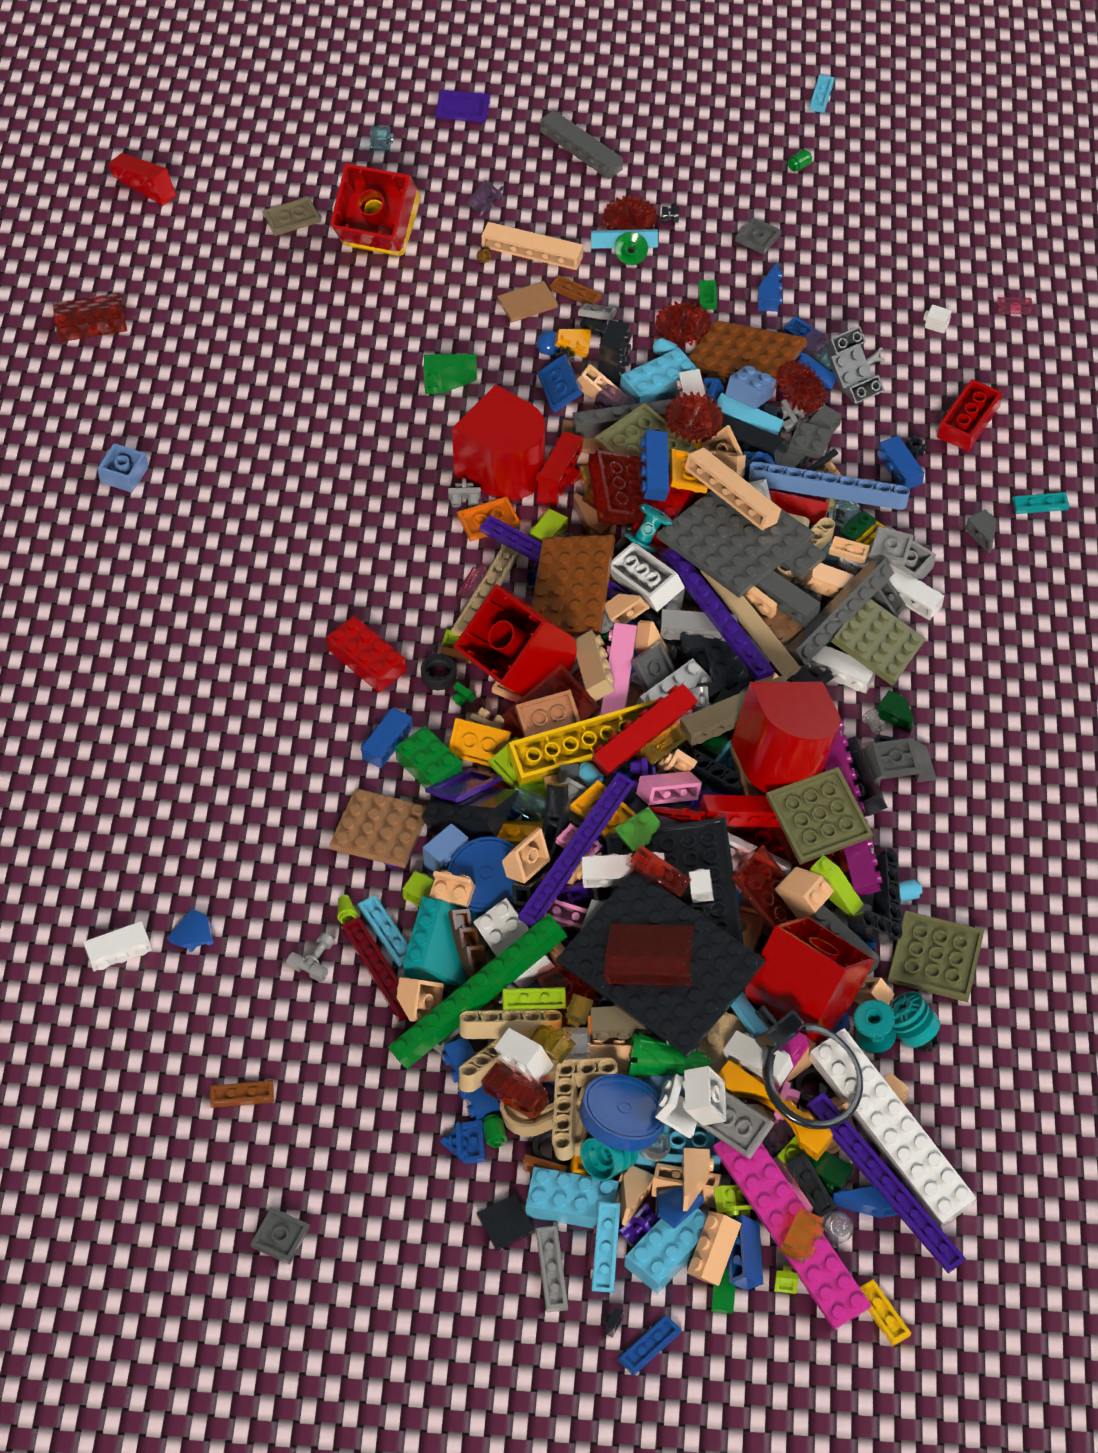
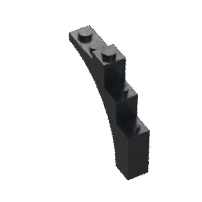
M552 782L547 784L542 832L550 861L526 883L516 881L512 885L513 904L523 906L527 904L563 852V848L556 844V838L570 824L573 825V820H569L568 784Z

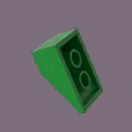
M476 354L424 355L425 394H443L477 381Z

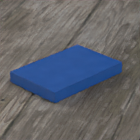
M563 354L537 372L551 410L554 413L583 394L566 354Z

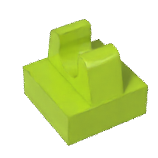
M783 1265V1271H776L774 1291L796 1294L798 1273L792 1272L791 1266Z

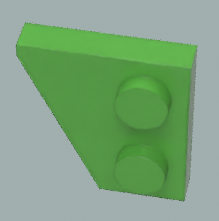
M647 807L617 826L615 831L632 853L641 854L644 846L648 845L652 839V834L660 826V821L650 808Z

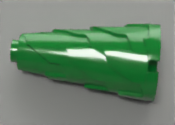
M633 1033L627 1069L629 1076H665L676 1074L684 1076V1070L705 1066L711 1068L712 1059H709L708 1055H705L703 1052L693 1050L688 1058H686L663 1040L651 1038L640 1033Z

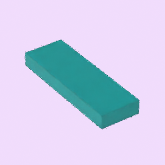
M1066 492L1013 496L1012 498L1015 514L1069 510Z

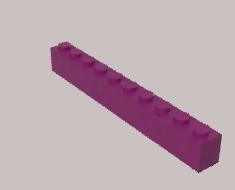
M840 718V726L825 766V772L839 767L864 814L866 812L863 802H859L858 799L861 796L860 788L854 783V780L857 779L856 772L850 766V763L853 762L850 751L847 752L846 746H849L846 734H842V730L845 727L842 718ZM872 838L844 848L853 888L859 897L881 891L879 883H883L880 871L876 872L875 868L878 865L876 854H872L871 848H874Z

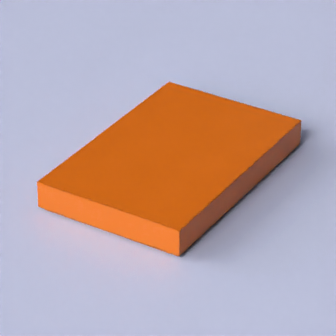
M507 496L457 512V517L470 542L487 537V535L480 532L479 527L490 515L513 528L520 526V520Z

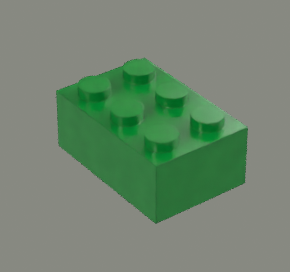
M426 726L395 746L396 760L424 788H428L463 771L462 761Z

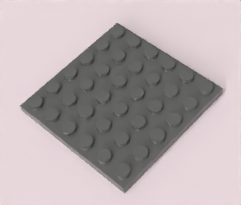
M712 490L671 521L672 524L670 526L666 525L657 532L659 540L738 598L743 596L812 540L815 532L782 509L777 524L761 530Z

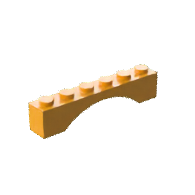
M728 1060L718 1073L725 1081V1091L737 1099L754 1100L765 1104L779 1113L792 1128L797 1138L799 1149L816 1161L832 1143L833 1134L830 1129L816 1130L805 1128L784 1117L771 1102L761 1079L756 1075L752 1074L751 1076L745 1072V1068L741 1064ZM780 1097L783 1103L794 1113L806 1119L814 1120L809 1113L798 1110L791 1100H784Z

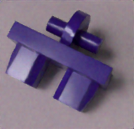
M641 758L640 761L630 762V773H641V776L657 775L656 766H650V774H648V758ZM633 780L635 784L632 789L637 792L639 780Z
M577 879L572 885L564 887L556 900L575 905L589 900L590 896L588 889L583 886V881Z
M644 1204L635 1212L626 1226L622 1225L618 1231L628 1244L634 1247L660 1219L651 1211L648 1204Z

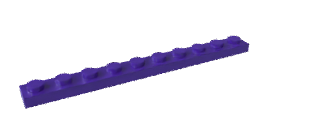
M491 515L479 527L480 532L539 564L541 542ZM609 580L607 602L618 594L634 595L627 589Z
M673 549L663 552V560L679 575L686 590L754 679L758 681L772 676L774 669L692 563Z
M620 773L616 774L518 915V920L533 927L545 916L581 864L582 857L587 855L625 800L635 781Z
M824 1092L806 1106L817 1121L830 1120L842 1114ZM846 1120L836 1127L829 1128L832 1131L834 1141L944 1270L949 1274L966 1260L964 1255L849 1121Z

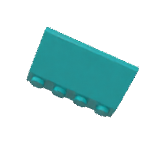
M422 897L403 962L404 977L459 987L466 982L467 977L456 949L448 915L449 911L461 910V908L444 900ZM470 913L472 926L476 927L474 921L478 919L479 916Z

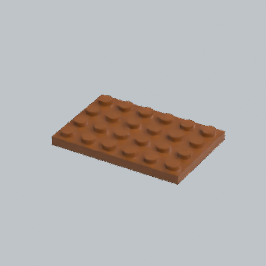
M715 320L688 358L700 369L701 373L730 378L731 375L746 365L752 366L757 371L767 373L772 378L777 379L776 388L807 344L806 337Z
M614 535L546 537L542 539L532 607L571 636L583 635L590 630L596 635H601L615 543Z

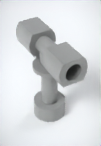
M321 933L317 938L318 945L311 955L307 954L305 957H302L292 952L286 960L287 967L298 972L304 970L309 973L310 978L322 983L328 975V970L319 965L318 958L325 949H330L335 942L326 933Z

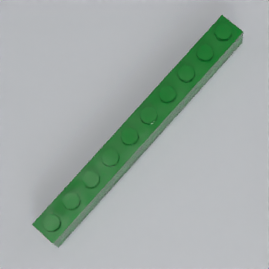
M547 914L390 1044L388 1048L406 1069L410 1068L459 1027V1016L462 1012L480 1010L498 995L502 989H505L568 937L554 918Z

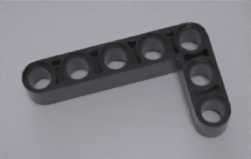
M680 731L666 744L667 754L679 749L697 761L695 767L690 772L701 782L723 794L742 795L740 774L699 752L698 750L703 743L690 746Z
M891 848L876 853L878 865L875 868L876 872L880 871L883 883H879L881 891L874 893V912L865 910L848 918V927L852 932L882 945L902 937L898 858L896 852Z

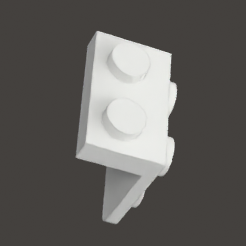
M676 1074L671 1080H666L662 1086L655 1118L686 1137L691 1138L694 1135L697 1121L684 1110L683 1099L685 1098L679 1095L683 1078Z

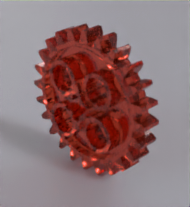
M629 195L628 198L622 196L621 200L617 197L616 202L611 200V204H607V208H604L603 220L604 225H607V230H653L654 226H656L657 214L654 205H649V201L644 202V198L638 200V196L632 198Z
M682 300L681 304H678L675 301L674 305L668 303V308L663 306V309L659 310L658 315H656L655 327H657V332H660V337L664 336V339L670 340L672 343L676 342L677 346L680 343L684 347L686 343L692 346V342L698 344L699 339H704V335L711 329L710 315L707 314V310L702 311L703 306L697 308V303L690 305V301H688L687 304H684ZM686 314V319H685L684 325H683V318H684V315Z
M791 360L783 364L777 372L778 376L776 379L779 380L777 385L781 386L779 391L784 392L782 397H787V403L792 402V407L797 406L798 411L803 409L804 413L807 411L809 413L815 412L826 401L825 397L827 394L824 393L826 388L822 387L824 382L819 381L820 376L815 375V370L811 371V366L806 367L804 362L800 364L799 360L796 362Z
M691 391L689 396L684 392L683 397L677 395L676 400L672 399L671 404L667 406L665 412L666 427L670 428V433L676 432L675 438L682 436L681 441L687 438L688 443L695 440V443L698 444L699 439L703 443L706 437L711 440L712 435L717 436V431L721 430V425L723 424L722 408L718 407V402H713V397L707 399V394L700 396V392L694 395Z

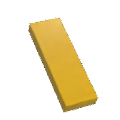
M874 1279L859 1287L872 1305L867 1310L892 1347L911 1336L910 1330Z

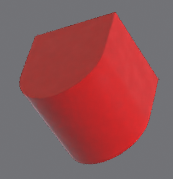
M495 384L452 428L454 476L461 480L466 478V483H473V487H481L482 492L496 499L507 496L509 500H518L538 490L536 476L538 471L542 470L545 460V420L541 412L534 405Z
M498 584L494 585L453 646L498 683L528 699L545 697L556 682L562 684L574 665L577 653L576 642L570 634L523 599Z
M750 682L731 744L748 780L755 787L767 793L824 772L840 726V716L823 682Z
M808 916L775 926L760 955L766 961V964L746 987L745 996L760 1007L765 1005L771 1014L778 1019L783 1018L794 1009L804 1023L819 1024L833 1031L850 1008L875 959ZM798 1031L815 1043H819L827 1037L819 1033Z

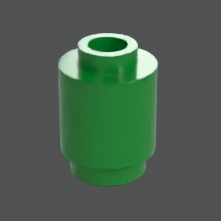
M802 150L791 156L790 160H788L790 170L793 172L800 171L812 163V155L809 151Z
M496 1114L485 1117L482 1126L487 1145L493 1148L503 1146L507 1141L503 1120Z

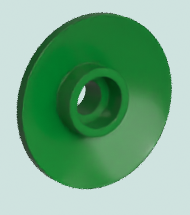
M624 233L615 243V254L626 265H637L647 256V242L637 233ZM628 249H633V253H629Z

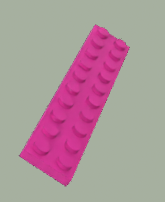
M723 1141L713 1145V1150L793 1270L798 1273L799 1279L833 1330H837L869 1310L872 1305L764 1145L760 1144L751 1159Z

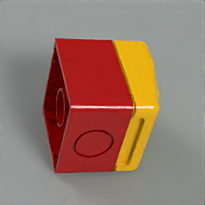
M345 163L331 218V226L345 246L402 256L408 245L421 196L410 175Z

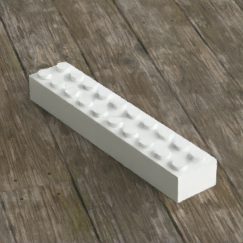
M844 1028L836 1034L855 1054L863 1076L862 1098L852 1116L920 1205L941 1229L973 1206L977 1198ZM829 1038L810 1051L809 1060L838 1098L846 1102L849 1107L857 1089L855 1066L844 1048Z

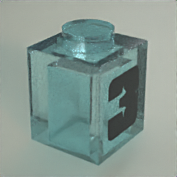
M844 500L835 503L832 516L835 525L842 529L859 514L860 506L854 502Z

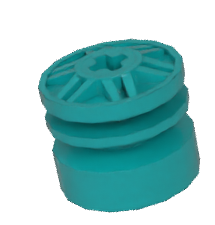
M918 992L903 993L889 1004L895 1014V1023L892 1029L907 1047L916 1048L926 1044L940 1029L938 1016L929 1008L928 1003Z
M592 1136L583 1142L580 1148V1157L584 1168L593 1178L599 1181H607L633 1166L638 1159V1151L614 1149L599 1142Z

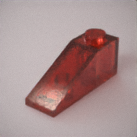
M642 845L635 848L625 864L679 897L682 896L692 880Z

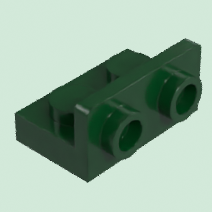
M863 510L840 530L839 537L855 542L876 524L877 520Z

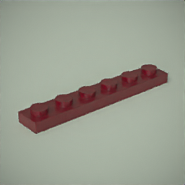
M360 917L341 925L342 931L397 1020L401 1022L408 1017L397 999L399 980Z

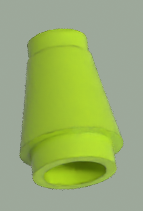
M341 895L338 898L337 918L341 924H345L355 919L357 912L348 895Z

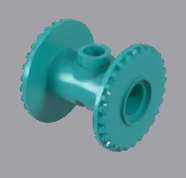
M642 504L640 509L646 514L637 532L626 530L625 535L640 547L656 552L658 547L652 542V539L661 523L670 526L672 519L660 510L650 505Z
M869 1000L861 1003L853 1016L856 1027V1042L866 1052L875 1054L885 1052L892 1047L896 1040V1032L892 1029L895 1023L894 1011L887 1003L879 1000Z

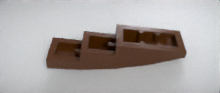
M470 909L451 910L448 912L453 938L463 970L469 980L487 965L485 947L479 943L477 927L472 926Z

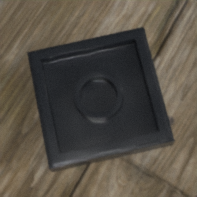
M515 1194L476 1213L495 1251H499L535 1233L534 1227Z

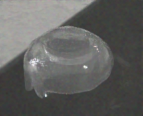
M661 1134L652 1146L639 1150L640 1155L645 1160L652 1162L663 1160L671 1149L668 1137Z
M840 1211L829 1212L822 1217L818 1224L829 1243L842 1244L848 1241L853 1234L854 1227L851 1219Z

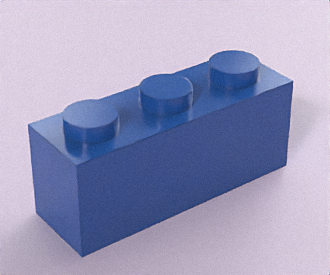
M899 436L879 443L878 457L885 463L888 472L894 476L897 485L906 486L911 489L923 484L925 472Z
M392 708L389 713H385L379 726L374 727L369 739L362 743V759L382 769L395 752V746L401 743L412 730V717L395 708Z
M741 1215L733 1218L742 1224L728 1259L729 1283L749 1290L764 1284L759 1222Z

